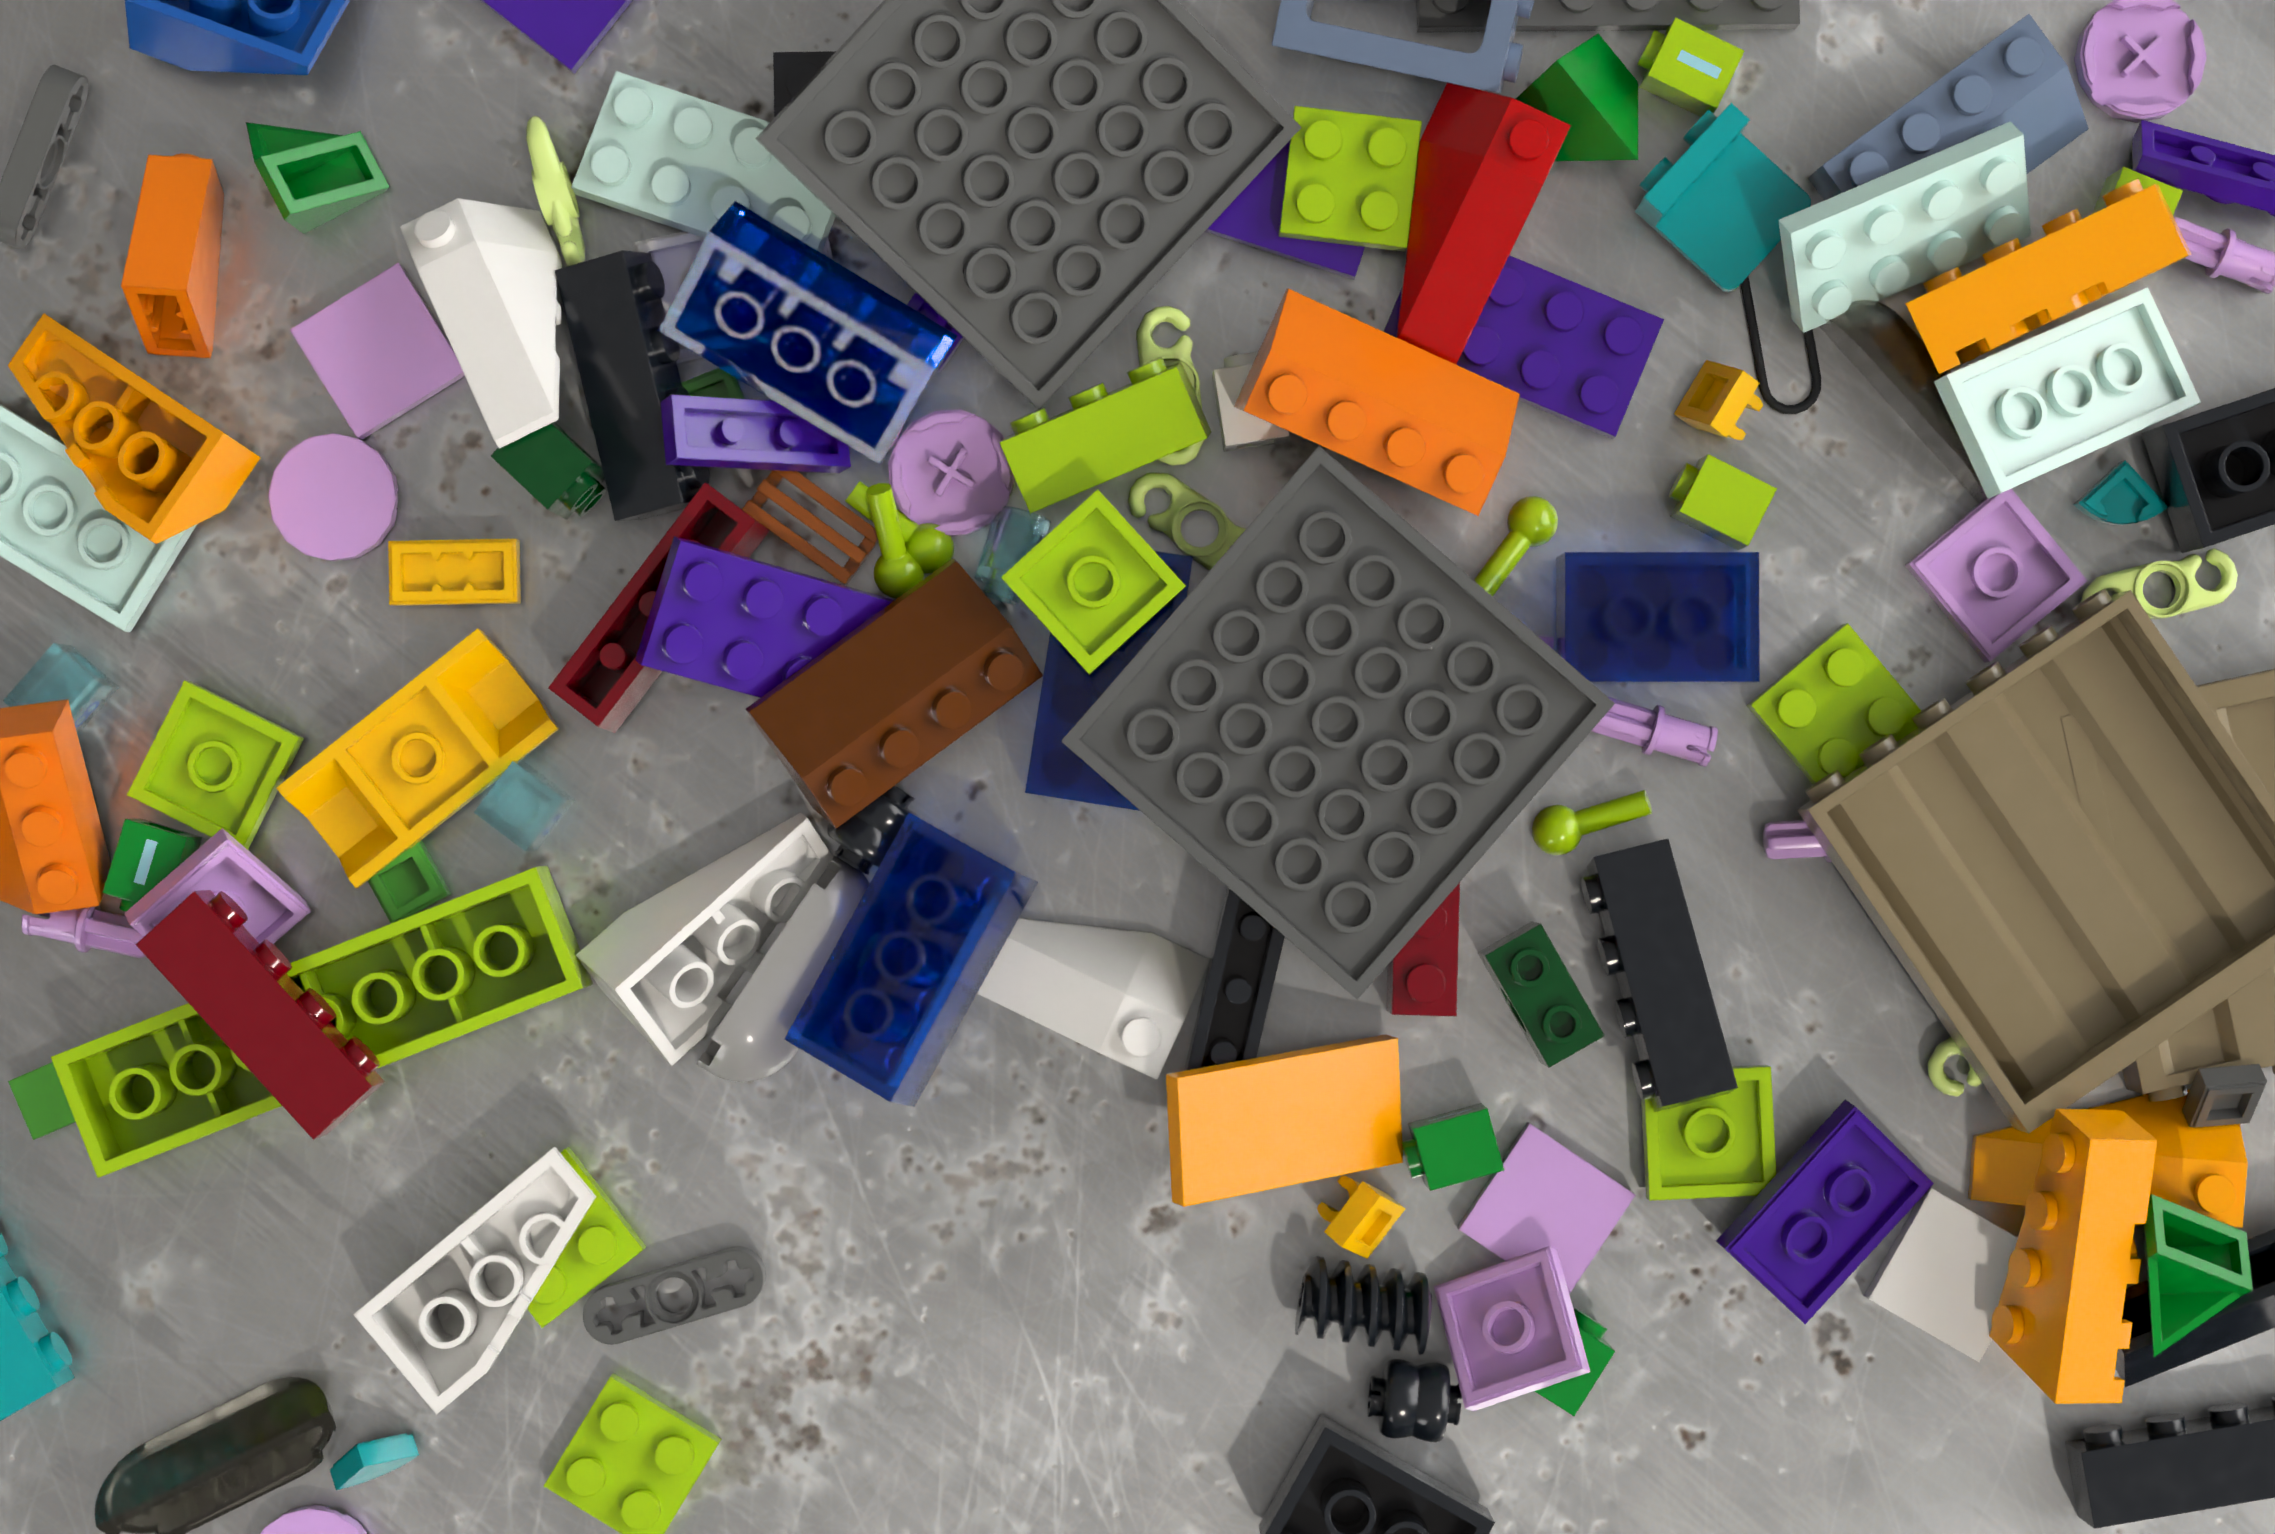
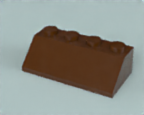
M952 558L745 710L812 808L831 825L838 828L1040 679L1043 674L1011 624L963 567Z

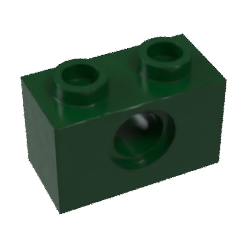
M556 422L544 426L504 447H498L491 455L503 469L547 510L566 520L574 512L580 517L584 516L600 501L607 491L601 484L605 480L602 466Z
M1532 921L1478 952L1538 1060L1543 1065L1550 1068L1605 1036L1541 923Z

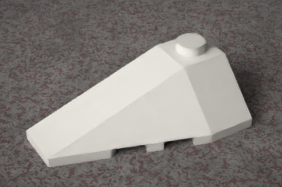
M457 198L400 226L416 269L499 448L504 447L559 420L560 358L555 352L556 325L561 324V306L556 300L557 278L555 270L562 268V259L541 212Z
M799 813L627 910L576 954V957L604 994L665 1061L672 1066L721 1022L732 1006L725 999L745 970L751 973L755 972L765 956L759 951L778 923L787 922L813 883L816 884L833 856L809 819L802 813Z
M556 1147L547 1152L353 1314L436 1415L490 1370L596 1198V1195Z

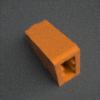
M185 153L173 156L148 155L121 283L147 354L211 358L224 207V192L213 159H203Z

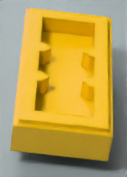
M516 538L388 541L389 605L521 604L520 540Z

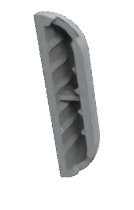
M837 856L831 859L817 884L813 883L711 1037L712 1042L699 1058L698 1066L725 1080L749 1082L771 1076L791 1061L866 949L874 933L877 918L876 900L870 883L861 871Z

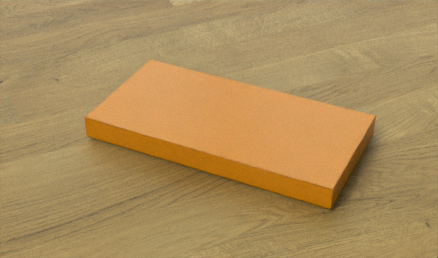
M1385 1034L1166 1074L1172 1202L1183 1207L1403 1163L1398 1038Z

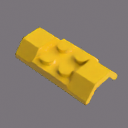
M477 628L276 788L290 804L310 821L339 858L349 881L355 888H359L511 770L513 765L558 731L559 727L544 702L510 659L480 628Z

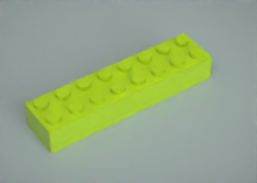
M548 866L531 868L291 962L292 969L287 972V975L303 992L311 988L324 998L336 1014L331 1023L348 1041L354 1036L374 1053L380 1062V1066L376 1069L593 985L590 974L576 957V954L581 950ZM189 1003L51 1056L97 1178L282 1107L277 1099Z

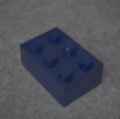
M1565 552L1556 557V652L1592 684H1751L1760 682L1759 552Z

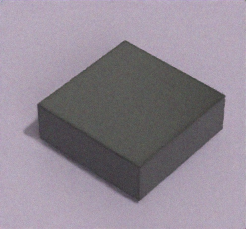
M2260 1064L2198 1069L2182 1108L2188 1126L2196 1128L2250 1123L2267 1083Z

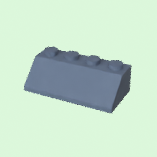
M2028 14L1828 160L1808 179L1823 200H1827L2010 121L2024 134L2026 174H2028L2089 128L2067 64L2031 15Z

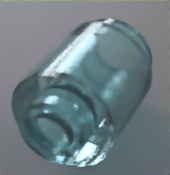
M1003 506L999 519H992L974 575V579L985 584L983 592L987 597L1007 604L1019 605V597L1001 577L1048 535L1051 525L1049 519L1036 513L1030 514L1027 510L1010 506Z

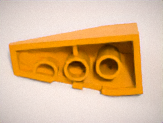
M43 313L8 364V367L43 419L51 423L67 447L65 452L74 465L84 472L96 490L94 495L103 508L155 544L225 511L261 458L45 313Z
M2146 1093L2143 1096L2088 1107L2089 1109L2123 1110L2157 1140L2150 1195L2153 1194L2230 1226L2243 1228L2248 1162L2240 1124L2189 1127L2182 1112L2188 1094L2175 1099L2150 1102ZM2053 1118L2029 1134L2009 1126L1973 1135L1968 1199L2025 1206L2026 1200L2032 1192L2042 1158L2043 1142L2049 1134Z

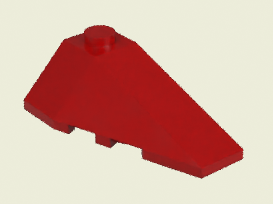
M1452 83L1446 84L1419 141L1414 197L1396 338L1453 364H1457L1571 125L1512 97Z

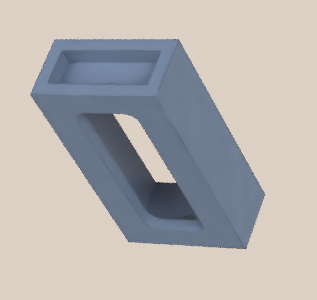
M1281 0L1272 46L1502 93L1504 81L1516 82L1524 45L1514 43L1513 39L1518 17L1530 19L1534 0H1491L1481 47L1474 53H1465L1317 22L1311 19L1314 0Z

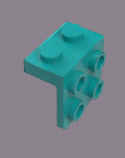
M1732 103L1718 117L1708 110L1683 137V140L1690 145V148L1675 164L1664 157L1639 185L1647 194L1643 197L1635 211L1719 289L1725 292L1735 290L1781 241L1778 220L1811 206V198L1808 193L1741 134L1750 119Z

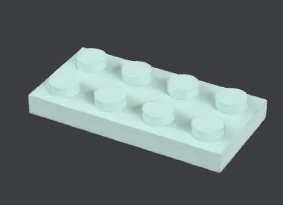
M618 71L614 74L571 186L575 195L813 275L836 217L755 139L770 122Z
M2010 121L1778 220L1792 321L1805 333L1980 258L1984 253L2015 238L2022 240L2031 236L2024 134Z
M2148 287L1934 381L1988 499L2201 403Z
M0 404V556L122 631L131 633L196 525L158 544L153 543L103 508L94 495L96 490L84 472L74 465L65 452L67 447L62 441Z

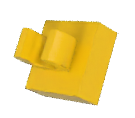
M1706 360L1674 415L1690 427L1726 438L1743 440L1746 433L1736 426V422L1745 408L1758 412L1762 409L1763 403L1761 399L1754 394L1760 383L1744 370Z
M1341 1175L1337 1182L1348 1191L1349 1199L1340 1211L1323 1202L1318 1205L1317 1210L1320 1216L1330 1222L1324 1232L1342 1248L1368 1259L1406 1208L1388 1193L1364 1181L1359 1183L1350 1177Z

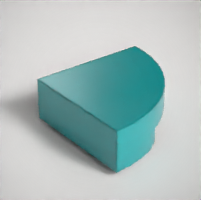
M2126 460L2119 462L2073 504L2079 511L2093 520L2111 525H2128L2145 521L2168 508L2163 500Z
M405 1433L357 1443L335 1462L330 1469L335 1489L340 1490L370 1481L396 1470L419 1456L413 1434L407 1435Z

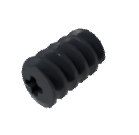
M1316 1256L1302 1279L1296 1312L1295 1335H1299L1308 1318L1314 1321L1318 1339H1324L1332 1323H1338L1342 1342L1349 1343L1359 1326L1364 1327L1368 1347H1375L1384 1330L1390 1333L1394 1351L1401 1350L1408 1335H1415L1418 1354L1423 1355L1427 1345L1432 1311V1293L1429 1289L1426 1274L1416 1272L1405 1289L1400 1269L1391 1268L1380 1285L1375 1265L1366 1264L1355 1281L1350 1262L1341 1260L1331 1277H1329L1324 1257Z

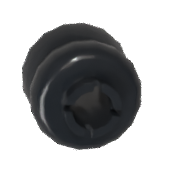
M893 786L838 828L829 823L827 828L828 835L840 844L833 854L869 875L872 865L883 870H892L901 858L904 844L916 834L920 827V817L908 809L911 801H914L915 798L898 787Z
M1392 1359L1386 1362L1382 1378L1371 1376L1368 1398H1371V1401H1368L1367 1415L1368 1417L1379 1416V1430L1383 1436L1388 1438L1413 1436L1427 1442H1438L1445 1435L1447 1423L1458 1425L1461 1412V1403H1458V1400L1462 1399L1459 1384L1450 1385L1449 1368L1444 1364L1425 1363L1416 1365L1406 1360Z

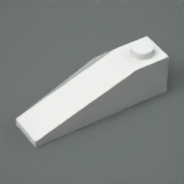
M953 910L926 969L1154 1079H1158L1185 1021L1210 959L1152 932Z

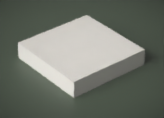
M1930 1188L1915 1204L1864 1296L1980 1362L1992 1341V1338L1989 1336L1992 1327V1315L1996 1307H1998L2008 1273L2009 1258L2015 1249L2018 1237Z

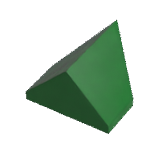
M1599 33L1556 60L1516 98L1518 101L1571 125L1554 162L1638 160V81Z
M246 122L254 163L283 219L303 234L375 198L389 188L361 131L347 135H337Z
M2153 1194L2150 1195L2146 1224H2143V1245L2153 1355L2156 1357L2235 1300L2253 1291L2247 1232Z

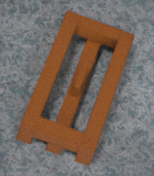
M772 470L768 477L763 479L758 486L757 492L752 499L748 500L742 508L743 511L846 586L878 543L876 531L872 525L797 471ZM786 479L863 535L865 538L858 547L777 489L782 480ZM769 499L848 555L850 558L844 567H841L764 511L762 508Z

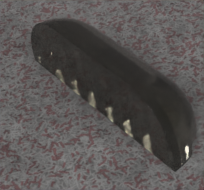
M1871 300L1851 302L1846 312L1833 319H1825L1827 323L1819 326L1822 331L1978 503L1982 502L1987 496L1934 381L1952 372L1949 370L1939 374L1923 340L1896 311L1881 302Z
M300 1377L280 1378L260 1385L143 1443L122 1458L104 1480L95 1503L96 1527L105 1534H120L121 1531L135 1534H185L303 1476L323 1461L322 1450L328 1444L333 1431H336L335 1419L328 1398L322 1389L311 1380Z

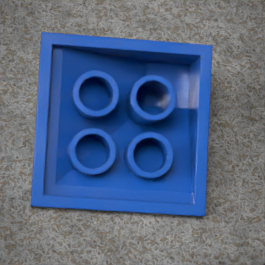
M125 0L129 48L189 71L309 75L350 0Z

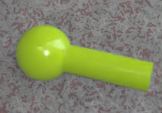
M859 481L845 502L873 522L866 490L869 487ZM897 509L906 550L920 565L924 573L931 574L952 559L954 554L953 539L950 535L934 529L940 525L934 523L918 525Z
M878 483L866 490L881 551V556L877 559L874 566V580L881 592L889 597L898 598L924 579V571L906 550L891 485L888 483Z
M1529 496L1517 501L1510 509L1507 518L1509 533L1474 579L1492 597L1529 547H1537L1547 543L1556 533L1558 516L1555 508L1547 500L1537 496Z
M1642 790L1578 811H1573L1563 805L1548 806L1535 817L1532 824V836L1536 845L1545 853L1557 856L1564 855L1578 846L1583 835L1651 815V804L1646 791Z

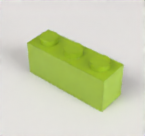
M1160 357L1128 371L1127 375L1131 383L1108 393L1104 383H1100L1068 397L1072 406L1070 410L1049 418L1046 409L1042 408L1010 422L1014 434L1003 439L1000 445L1030 514L1207 439L1212 431L1182 362L1166 367L1163 358Z

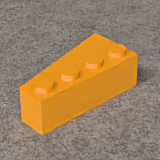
M2139 179L2131 181L2103 195L2102 198L2107 207L2082 218L2078 208L2042 225L2046 236L2022 247L2019 239L2015 238L1984 253L1982 256L1986 265L1964 276L1959 267H1956L1923 283L1927 293L1905 304L1938 373L1941 374L2192 255L2159 185L2154 184L2143 189Z
M2055 1110L2049 1134L2043 1142L2042 1158L2032 1192L2026 1200L2025 1215L2017 1243L2009 1258L2008 1273L1999 1304L1992 1315V1327L1989 1336L2055 1404L2122 1403L2125 1380L2120 1377H2114L2118 1349H2129L2132 1322L2122 1319L2127 1284H2138L2141 1265L2133 1234L2135 1225L2146 1224L2157 1140L2123 1110Z

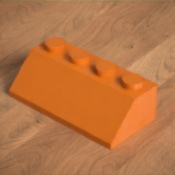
M1287 288L1234 407L1479 516L1506 457L1520 394Z

